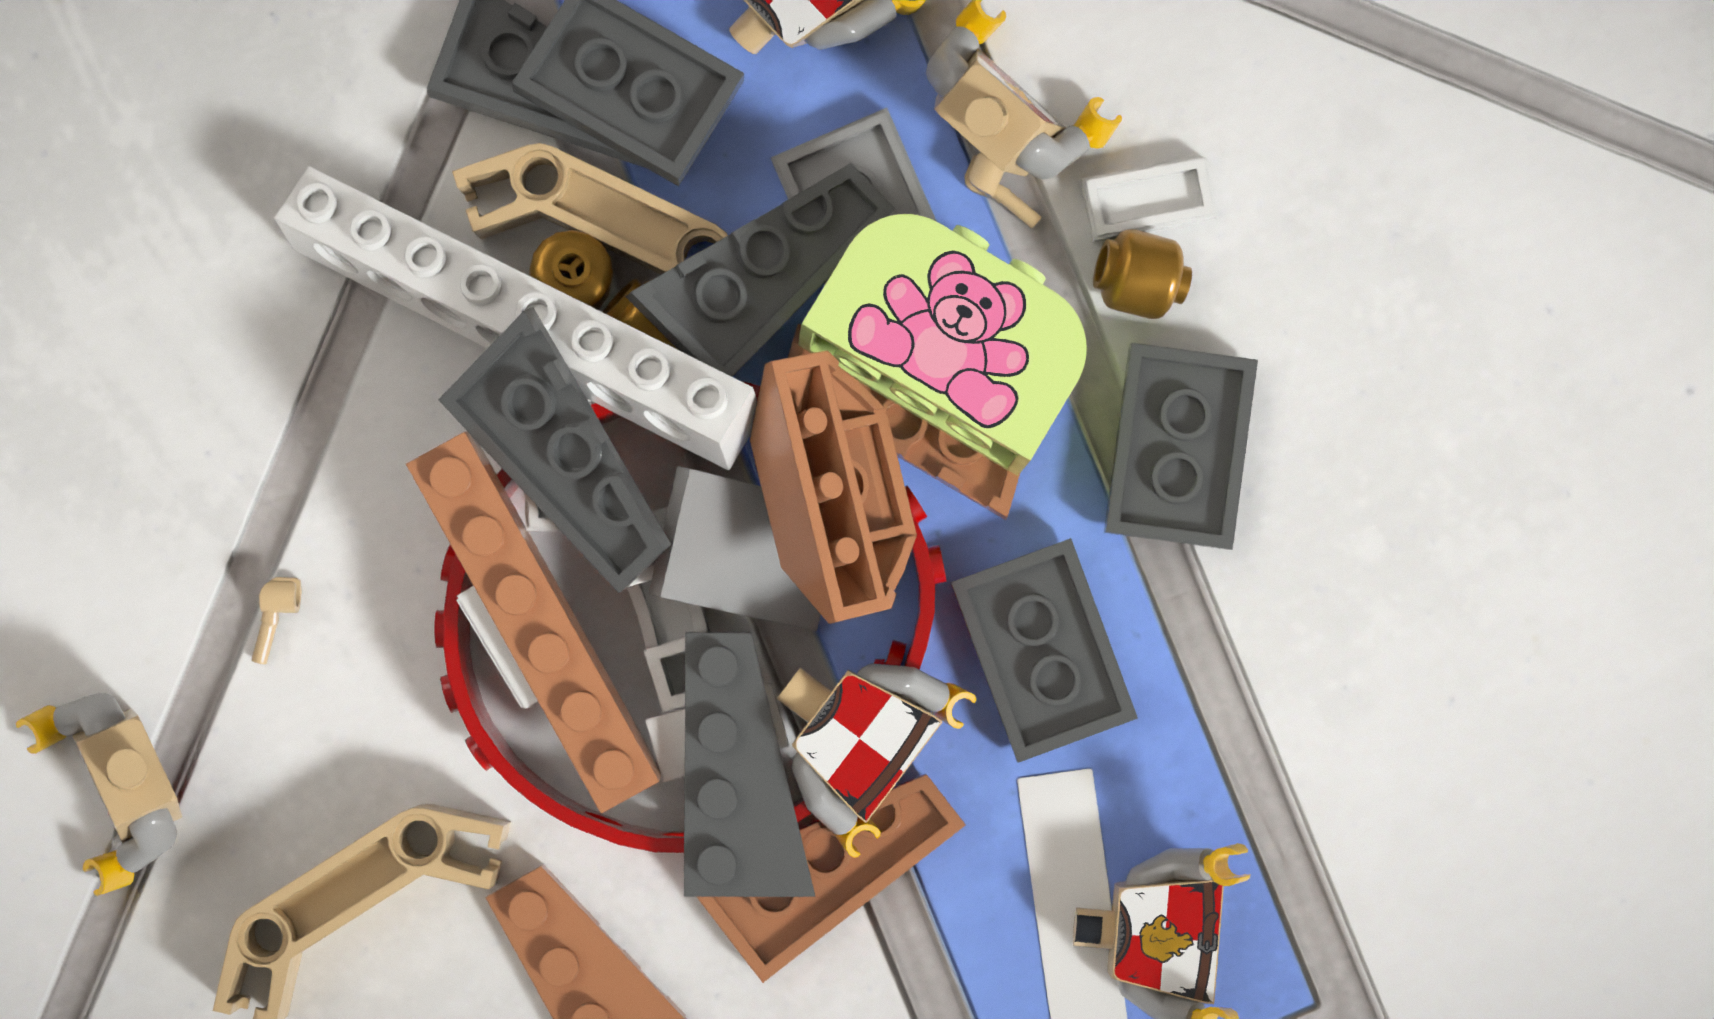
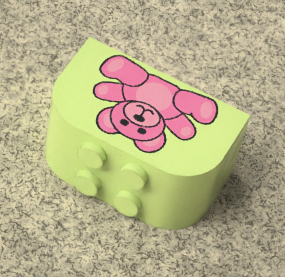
M914 214L891 215L871 223L853 239L803 320L798 346L810 353L828 350L839 361L838 366L856 378L860 383L1018 476L1031 461L1082 374L1086 360L1087 345L1085 332L1077 313L1063 297L1043 285L1046 278L1041 272L1018 259H1012L1007 264L987 252L990 246L989 243L966 227L956 225L952 231L933 219Z

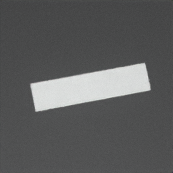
M1082 769L1019 778L1017 783L1050 1019H1127L1125 997L1120 993L1118 980L1112 979L1107 972L1109 949L1073 946V925L1076 908L1112 911L1092 769Z

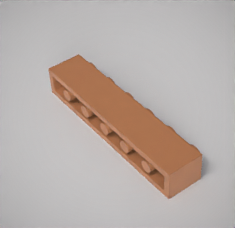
M466 431L406 463L600 813H604L658 783L661 773L654 756L531 535L526 531L522 519L480 444Z

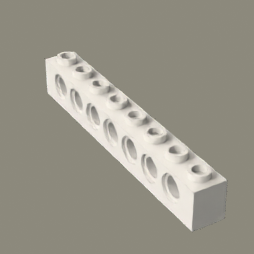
M308 166L274 218L294 251L486 348L523 311L534 307L586 399H590L592 402L727 470H730L751 435L757 406L753 387Z

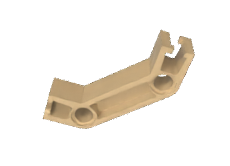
M542 143L526 145L452 171L457 188L465 195L467 202L478 199L475 187L510 179L511 186L517 194L514 202L483 216L479 213L477 206L466 209L472 231L480 239L544 218L569 231L575 230L587 233L601 242L605 248L662 275L686 260L688 251L698 242L716 243L728 236L716 224L553 146ZM545 164L557 169V183L551 191L542 195L532 194L527 191L525 182L531 169Z
M420 804L397 814L241 914L232 927L212 1011L231 1015L240 1008H249L251 997L242 995L240 992L250 964L254 967H267L272 971L268 1005L264 1008L256 1007L253 1019H285L289 1014L303 951L423 875L491 889L497 884L502 860L490 858L489 865L481 868L453 859L450 856V851L455 842V830L490 835L488 848L499 850L501 843L508 837L511 821L435 804ZM414 821H425L436 831L437 846L434 852L429 855L415 852L408 843L407 831ZM260 919L272 920L280 927L283 939L278 951H268L257 943L255 927Z

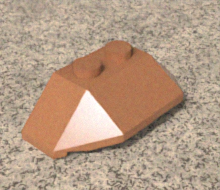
M827 350L770 361L765 364L750 443L781 568L828 624L892 608L896 597L894 591L905 571L917 534L886 408L856 378L838 366L839 361Z

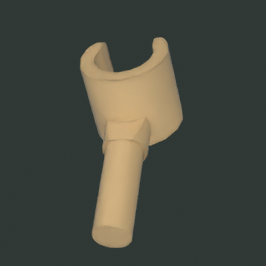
M982 153L974 155L964 176L967 188L978 195L993 198L999 204L1001 203L1032 229L1041 219V216L1012 193L1010 189L999 184L1004 171Z
M275 577L262 587L259 595L260 610L263 612L260 620L262 623L251 661L258 664H267L279 622V613L299 612L302 594L300 579Z

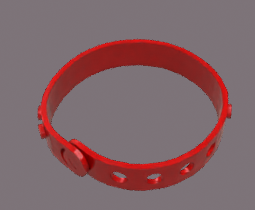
M741 381L753 387L756 399L758 401L760 386ZM596 403L591 404L601 424L622 417ZM501 469L497 476L509 498H511L519 486ZM906 485L905 489L917 534L911 551L919 592L917 619L904 666L915 667L920 670L928 646L935 614V584L947 581L939 544L927 546L918 525L919 522L927 518V515L911 489ZM449 544L440 576L441 581L448 582L444 610H436L434 638L436 648L444 649L447 675L441 676L440 682L446 704L451 713L459 711L471 735L465 739V743L477 762L486 771L493 767L508 784L527 800L573 828L620 846L654 853H684V831H660L635 826L586 808L547 784L513 752L494 725L482 700L472 664L470 622L456 601L458 599L457 595L472 587L473 584L451 544ZM893 639L886 661L885 659H875L873 664L901 666L907 643ZM803 797L793 803L797 822L811 814L805 805Z

